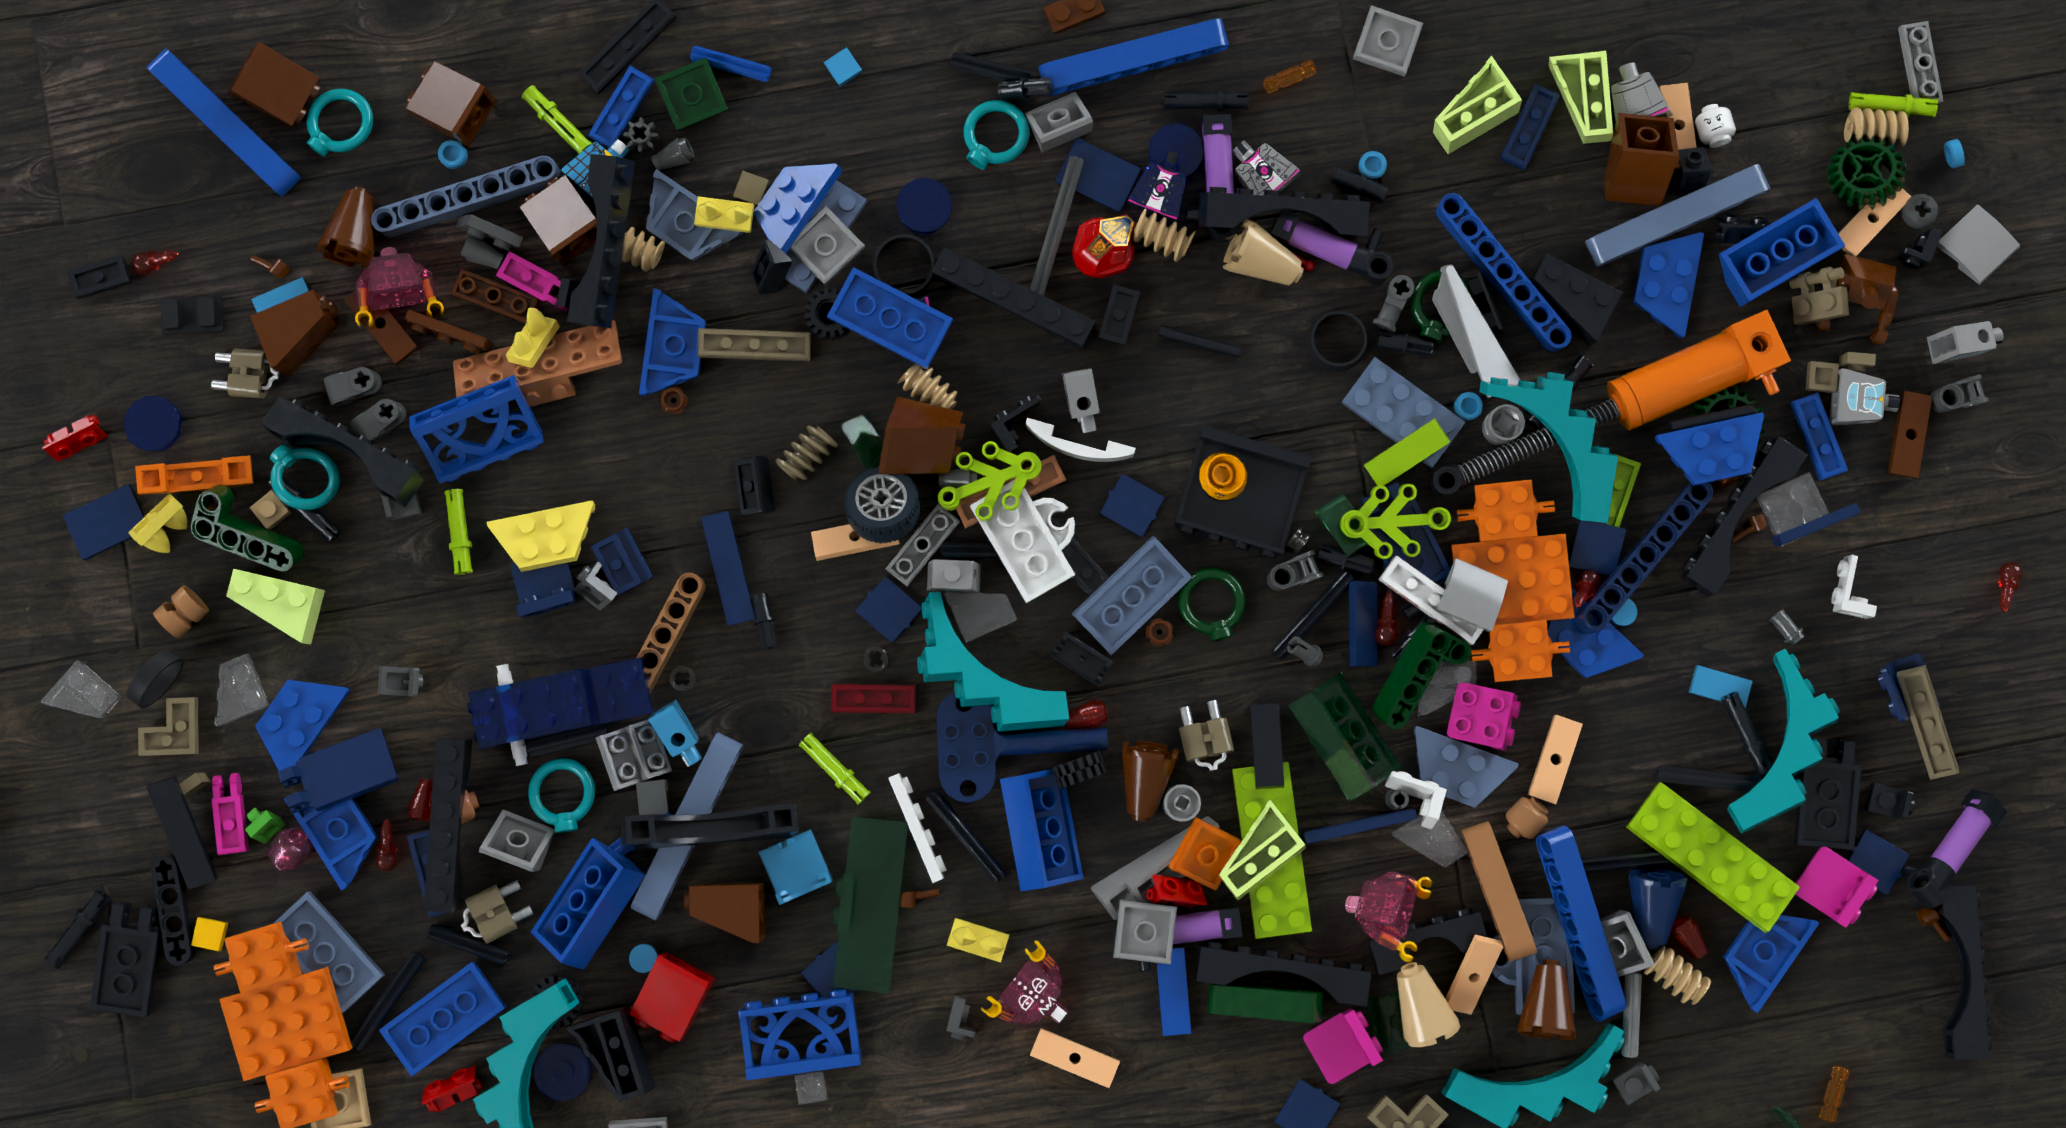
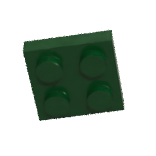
M706 57L655 78L677 131L728 110Z

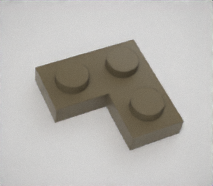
M197 697L166 698V727L138 728L139 756L199 754Z
M1427 1094L1419 1100L1407 1115L1385 1095L1366 1117L1378 1128H1437L1448 1114Z

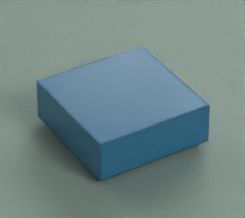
M847 47L824 62V65L839 87L862 73V69Z

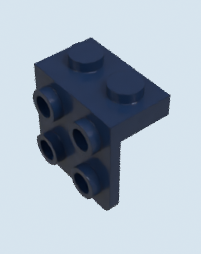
M1920 652L1886 663L1880 668L1881 674H1878L1881 688L1883 691L1888 690L1891 701H1888L1890 712L1893 718L1898 717L1900 723L1907 721L1910 715L1897 678V672L1924 666L1925 663Z

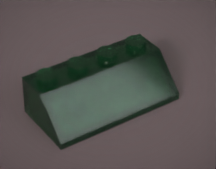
M1341 672L1289 704L1295 718L1300 722L1311 743L1319 752L1325 765L1329 768L1349 801L1372 790L1387 779L1392 771L1396 772L1401 768Z

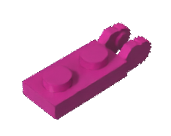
M509 251L496 276L539 300L556 306L557 298L551 296L555 287L560 288L561 281L559 278ZM556 306L564 311H567L568 309L566 307Z
M239 773L230 774L231 796L224 797L225 791L222 777L217 775L212 778V809L218 855L249 851L248 835L245 831L247 826L243 795H241L242 784Z

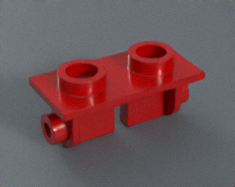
M86 415L84 418L72 423L73 432L71 433L67 427H64L47 435V439L44 440L45 446L42 447L43 450L59 462L108 437L98 427L100 421L96 415Z
M1152 875L1155 885L1152 889H1148L1146 897L1151 903L1168 904L1171 901L1172 905L1185 906L1187 908L1207 905L1200 883L1191 879Z
M476 1065L468 1069H459L447 1079L442 1081L436 1080L428 1084L423 1089L422 1104H427L430 1112L435 1111L438 1113L456 1104L453 1096L456 1093L461 1102L480 1094V1090L484 1089V1085L480 1078L476 1079Z

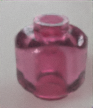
M298 828L283 829L277 833L268 849V856L276 868L280 870H296L302 866L311 850V843L304 831Z

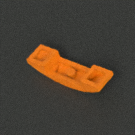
M250 455L222 458V460L135 466L137 494L206 491L219 484L229 488L254 484L252 458Z

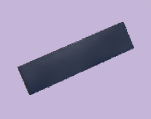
M729 511L701 517L728 626L755 620L753 605Z
M1406 808L1305 831L1301 835L1304 844L1415 820L1417 815L1415 809Z

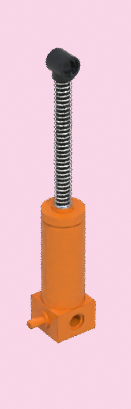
M1765 310L1729 326L1715 336L1607 383L1609 401L1601 402L1600 405H1596L1595 408L1591 407L1590 410L1586 409L1587 416L1596 419L1595 426L1597 427L1598 424L1601 423L1603 425V422L1606 421L1608 423V420H1613L1616 417L1626 430H1632L1738 383L1741 385L1753 379H1762L1768 394L1773 395L1779 392V388L1772 373L1790 362L1791 359L1768 310ZM1542 428L1541 431L1532 432L1531 436L1527 435L1526 438L1517 439V442L1512 441V444L1503 445L1502 448L1492 450L1491 453L1488 452L1485 456H1478L1477 459L1473 458L1472 461L1468 460L1462 466L1453 464L1441 467L1431 476L1429 482L1430 489L1439 497L1450 496L1457 490L1466 487L1467 481L1470 483V480H1475L1476 477L1480 478L1481 475L1485 476L1486 473L1494 472L1495 469L1499 470V467L1504 468V465H1509L1511 462L1514 463L1515 460L1519 461L1520 458L1529 457V454L1534 455L1536 451L1539 453L1541 449L1544 451L1545 447L1554 446V443H1557V441L1547 428ZM1440 475H1447L1451 478L1452 486L1450 489H1444L1440 486Z

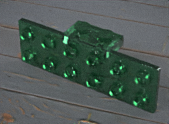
M853 817L851 820L846 873L843 874V879H838L836 896H841L840 908H835L833 914V925H838L837 932H839L833 986L836 988L882 993L890 991L908 824L906 822Z

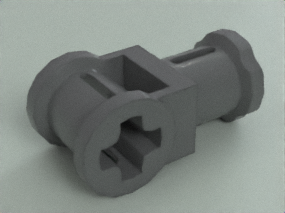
M1398 275L1391 280L1387 290L1388 295L1377 318L1373 319L1372 323L1375 326L1388 332H1396L1397 328L1395 325L1400 313L1414 292V283L1411 278L1405 275ZM1403 284L1405 285L1404 290L1406 292H1403L1400 296L1396 294L1397 289L1395 287Z

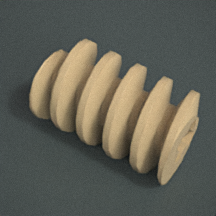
M1855 107L1851 110L1844 128L1845 142H1848L1852 135L1855 137V143H1858L1863 136H1865L1866 142H1869V139L1873 136V138H1877V143L1882 139L1888 138L1889 146L1895 144L1896 139H1899V146L1904 147L1909 133L1907 115L1903 111L1895 114L1892 110L1884 113L1880 109L1873 112L1869 108L1861 111L1860 108Z
M1145 208L1134 230V242L1137 243L1144 237V247L1147 248L1154 242L1155 252L1164 247V256L1168 257L1174 252V261L1178 262L1185 256L1196 232L1194 231L1187 237V227L1184 226L1177 232V222L1174 221L1169 227H1166V217L1156 222L1157 213L1154 212L1151 216L1146 217L1147 208Z
M631 227L625 232L622 261L629 262L631 260V264L634 267H638L641 264V269L645 272L654 269L662 256L665 242L661 241L656 247L654 246V236H651L645 242V232L642 231L635 237V228Z
M914 364L899 379L897 384L905 381L903 385L904 391L913 389L911 393L913 399L921 396L919 402L930 403L931 405L953 409L957 404L954 400L957 391L955 390L947 394L946 391L950 384L946 383L939 386L941 376L938 375L932 379L930 377L933 371L932 367L923 371V367Z
M1665 946L1658 949L1651 957L1655 965L1646 968L1644 971L1646 975L1655 971L1656 974L1653 979L1655 982L1664 978L1665 981L1662 988L1667 989L1673 985L1674 988L1671 995L1676 996L1682 992L1683 996L1680 1002L1685 1003L1691 999L1692 1005L1699 1002L1711 984L1710 978H1701V971L1697 969L1692 971V964L1688 962L1683 964V957L1679 955L1674 957V950L1671 948L1665 949Z

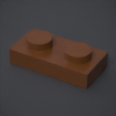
M1060 0L1043 7L1054 35L1105 15V10L1100 0Z

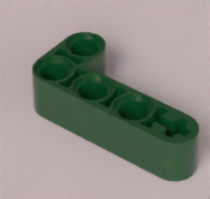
M222 484L215 485L199 495L191 522L192 534L198 540L278 571H287L303 559L304 548L298 541L230 515L234 496L229 487ZM213 496L217 498L218 504L214 502ZM206 521L210 523L212 530L207 526ZM232 531L236 533L238 540L234 538ZM258 541L262 543L264 550L259 547Z
M1432 622L1420 624L1374 702V716L1392 729L1402 728L1412 715L1442 660L1444 659L1454 665L1465 663L1471 654L1470 645L1452 632Z
M1209 984L1207 1013L1304 1023L1323 1021L1324 991Z

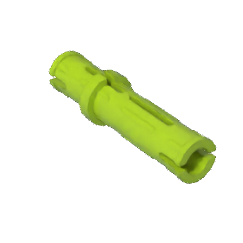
M534 85L524 91L521 98L538 113L537 117L541 121L545 120L578 155L592 144L557 110V105L553 101L549 102ZM560 123L574 136V138L560 125Z
M1851 92L1849 98L1850 105L1848 106L1849 110L1857 107L1861 111L1866 108L1871 109L1873 112L1877 109L1883 110V112L1892 110L1894 113L1903 111L1907 117L1909 115L1935 117L1938 105H1936L1938 104V99L1914 98L1910 94L1901 97Z
M451 489V492L446 490L445 495L451 536L449 550H452L454 574L463 575L466 572L469 574L473 572L469 548H472V543L468 541L463 489Z
M812 733L808 734L804 741L799 743V746L836 782L835 786L838 789L842 788L857 805L862 803L866 799L865 797L869 796L871 792L853 776L854 772L851 769L847 770Z

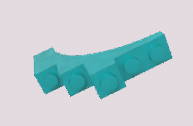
M1548 372L1547 377L1538 376L1536 387V382L1518 380V385L1507 384L1508 379L1491 377L1490 382L1481 381L1480 393L1503 398L1520 405L1537 417L1552 433L1563 451L1571 475L1573 489L1572 516L1583 521L1608 523L1618 456L1609 453L1610 448L1592 446L1596 419L1587 416V411L1570 409L1569 413L1573 382L1564 379L1565 374Z
M929 592L925 602H922V615L924 619L928 620L929 629L925 630L926 645L931 647H925L921 657H918L917 660L919 674L923 673L924 682L957 680L954 683L955 697L960 698L961 707L994 704L991 707V718L993 723H997L998 732L1062 727L1067 723L1069 712L1065 691H1041L1022 687L1001 678L984 667L967 651L955 634L945 613L941 592Z
M1786 649L1775 653L1773 657V662L1782 679L1787 703V725L1783 745L1775 763L1766 776L1749 793L1731 803L1727 808L1741 834L1805 802L1804 795L1807 794L1802 782L1799 779L1795 780L1793 776L1821 762L1823 759L1821 757V754H1823L1822 747L1816 738L1811 739L1810 736L1835 724L1839 719L1837 714L1840 713L1836 702L1832 698L1828 699L1825 693L1815 698L1813 697L1815 690L1811 682L1807 678L1803 680L1798 671L1801 667L1794 654L1789 655Z
M566 978L499 1017L502 1021L504 1032L512 1038L513 1042L486 1058L489 1063L490 1072L498 1078L499 1083L479 1094L473 1101L476 1104L477 1113L480 1117L484 1118L487 1124L497 1119L499 1128H534L530 1115L529 1084L531 1069L537 1051L555 1023L565 1013L580 1003Z
M1608 1023L1597 1041L1580 1058L1563 1069L1542 1078L1520 1082L1493 1081L1475 1077L1454 1068L1441 1093L1501 1128H1508L1509 1125L1513 1126L1520 1114V1111L1517 1110L1519 1105L1551 1121L1553 1117L1556 1118L1560 1114L1564 1105L1562 1102L1563 1097L1595 1113L1596 1109H1601L1606 1102L1607 1094L1605 1092L1608 1089L1598 1083L1600 1077L1604 1078L1607 1075L1611 1066L1609 1060L1613 1052L1617 1053L1624 1042L1622 1035L1625 1031Z

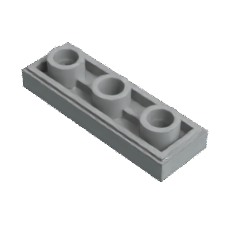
M1928 21L1901 25L1898 27L1910 95L1914 98L1938 99V104H1941L1943 96ZM1919 61L1924 63V67L1920 65Z
M937 504L885 569L908 587L960 521L941 505ZM921 540L928 542V546L924 550H920L917 547Z

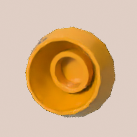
M1217 452L1203 461L1199 472V480L1202 488L1209 496L1218 500H1229L1237 497L1244 490L1247 483V470L1245 464L1238 456L1229 452Z

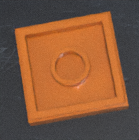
M1195 817L1168 867L1216 891L1222 881L1219 874L1242 840Z

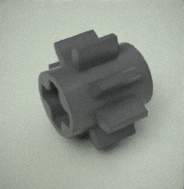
M641 117L638 123L628 122L630 126L629 132L623 133L626 139H631L627 145L628 148L632 150L637 147L641 155L648 148L654 151L655 149L652 144L654 140L660 139L657 133H651L656 127L654 123L651 122L646 125ZM641 132L643 135H646V138L642 140L637 137V134Z

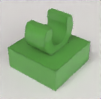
M254 808L247 814L248 819L252 823L245 831L251 838L266 844L286 823L276 814L267 810L260 813L257 808Z

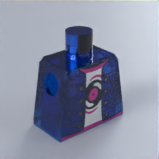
M1167 149L1162 163L1151 160L1130 194L1128 202L1177 220L1180 216L1188 177L1187 173L1177 170L1183 154Z

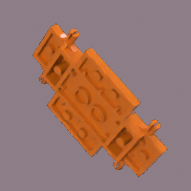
M1532 480L1475 485L1476 501L1474 509L1457 510V515H1466L1458 516L1457 519L1458 522L1475 520L1478 526L1479 542L1452 545L1453 562L1455 558L1504 578L1508 582L1493 630L1489 632L1490 642L1488 649L1471 650L1472 655L1483 654V656H1473L1472 662L1489 660L1493 667L1495 682L1552 677L1551 660L1553 654L1570 653V647L1558 648L1569 646V641L1551 642L1548 636L1547 621L1574 618L1566 534L1537 535L1536 520L1538 513L1555 512V507H1546L1554 506V500L1537 502L1533 495Z
M281 921L224 938L229 961L215 964L214 970L225 968L215 972L217 976L233 972L240 993L219 999L243 1081L266 1075L265 1078L270 1092V1098L255 1102V1108L262 1106L256 1109V1112L261 1113L273 1109L277 1115L280 1128H294L337 1115L338 1111L334 1101L335 1091L349 1088L350 1081L345 1082L349 1080L347 1076L333 1079L327 1057L352 1049V1045L329 967L302 974L296 953L308 950L309 944L298 947V945L308 941L306 938L290 942L285 935Z

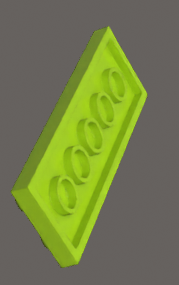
M1283 762L1284 788L1256 789L1254 766L1232 769L1242 841L1269 800L1272 801L1299 836L1289 762ZM1300 852L1249 892L1255 939L1312 931L1302 855Z
M1662 782L1657 783L1626 826L1636 836L1764 933L1771 930L1800 888Z

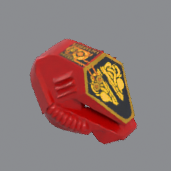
M1127 214L1110 219H1104L1103 217L1091 218V220L1082 223L1078 228L1072 250L1073 260L1077 269L1084 275L1093 278H1105L1125 272L1135 255V247L1132 245L1137 223Z

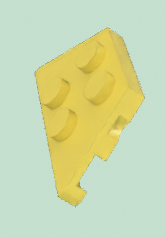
M592 500L487 522V526L521 572L577 561L581 551V542L585 539L588 531L587 524L591 513L595 511V504Z

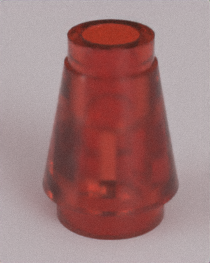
M1094 699L1068 711L1069 720L1067 725L1069 728L1102 726V723L1108 722V713L1103 700L1097 701Z
M420 779L407 808L409 810V818L430 822L433 780Z
M1684 915L1676 919L1671 935L1693 959H1699L1706 955L1708 949L1697 921L1692 919L1690 915Z

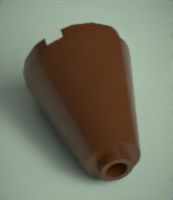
M353 187L346 190L318 242L317 252L322 250V257L326 260L346 267H352L353 263H362L361 268L372 265L374 260V227L371 223V217L374 212V198L367 189Z
M1129 741L1122 743L1127 813L1132 815V819L1149 821V817H1155L1178 759L1179 752L1177 749L1174 748L1173 753L1168 751L1167 745L1147 741H1136V746H1129Z
M1544 959L1542 964L1536 965L1517 1026V1033L1543 1039L1556 1038L1558 1035H1560V1040L1576 1039L1566 969L1560 966V961Z

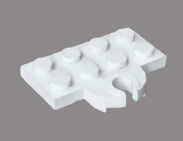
M1013 480L1003 486L994 506V515L991 520L987 522L981 521L975 513L977 506L984 502L985 497L970 505V508L1027 604L1075 576L1062 553V550L1069 545L1074 535L1075 521L1074 517L1067 520L1063 527H1055L1051 523V516L1056 512H1065L1068 507L1054 498H1041L1032 501L1025 488L1019 498V507L1014 511L1006 510L1002 505V497L1006 493H1010L1015 481ZM1013 497L1008 498L1006 505L1013 506L1016 499ZM981 509L980 516H988L989 509Z

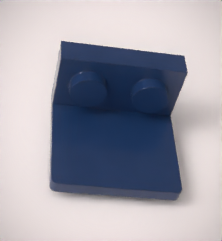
M515 563L510 565L520 605H516L519 617L526 619L579 603L577 593L574 591L575 585L569 563L521 572Z

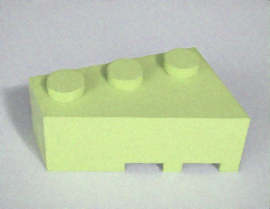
M1606 51L1549 57L1548 66L1583 144L1612 141L1613 125Z
M1492 56L1486 61L1483 68L1470 79L1468 85L1461 93L1457 94L1435 119L1433 133L1447 154L1519 113L1522 99Z
M233 569L226 596L297 641L311 645L325 590Z
M1269 800L1219 876L1236 899L1239 900L1306 849V845L1272 801Z

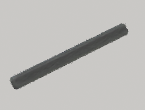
M1076 156L1069 157L1030 287L1031 290L1043 296L1083 167V159Z

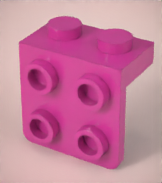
M1461 682L1457 685L1447 735L1454 739L1506 751L1507 745L1512 746L1515 729H1511L1513 718H1518L1521 702L1517 701L1518 696L1514 693Z
M1821 846L1795 884L1800 888L1795 895L1846 928L1849 923L1853 924L1858 919L1861 913L1859 908L1865 900L1868 901L1873 897L1879 880L1826 846Z
M1351 1007L1336 1014L1303 1035L1305 1044L1325 1079L1330 1084L1340 1081L1369 1063L1375 1066L1383 1061L1379 1054L1383 1052L1380 1043L1375 1036L1370 1038L1365 1030L1369 1026L1361 1011L1355 1013Z

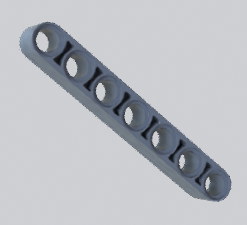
M539 156L380 207L373 212L371 223L382 235L389 238L396 237L545 189L549 181L555 177H561V170L550 157ZM552 166L550 175L546 177L540 176L543 167ZM520 174L526 175L523 184L514 185L516 176ZM499 183L497 192L488 194L487 189L489 185ZM471 191L472 198L470 201L461 202L463 193ZM439 200H446L445 207L440 211H435V204ZM414 208H419L418 216L415 219H408L409 212ZM386 217H392V224L387 228H382V221Z
M1756 164L1586 240L1585 244L1596 267H1600L1771 190L1760 165Z
M719 732L715 735L676 815L711 814L743 749V744ZM695 845L659 848L632 902L631 909L657 921Z

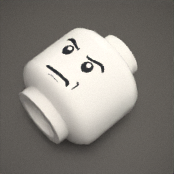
M1711 104L1702 108V113L1695 119V126L1700 141L1703 144L1709 145L1710 148L1720 147L1731 142V137L1736 131L1731 111L1726 107H1718V104Z

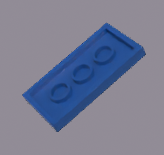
M854 267L827 315L828 319L925 369H928L953 322V318Z
M473 961L379 1031L412 1077L499 1014L507 1006Z

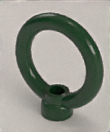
M1440 271L1431 272L1421 278L1411 296L1413 316L1422 328L1419 336L1423 339L1432 340L1435 344H1440L1443 337L1451 335L1442 323L1428 319L1422 307V298L1430 285L1440 281L1442 274ZM1459 275V277L1461 278L1462 282L1464 283L1465 287L1467 288L1469 294L1471 295L1472 299L1476 304V300L1473 296L1469 283Z
M1206 568L1191 575L1192 578L1179 592L1178 604L1183 619L1194 630L1210 634L1212 642L1233 637L1232 628L1242 618L1246 606L1245 592L1241 583L1231 573L1218 568ZM1207 579H1217L1226 583L1232 590L1235 600L1231 614L1226 619L1213 623L1199 620L1190 608L1192 590L1198 583Z

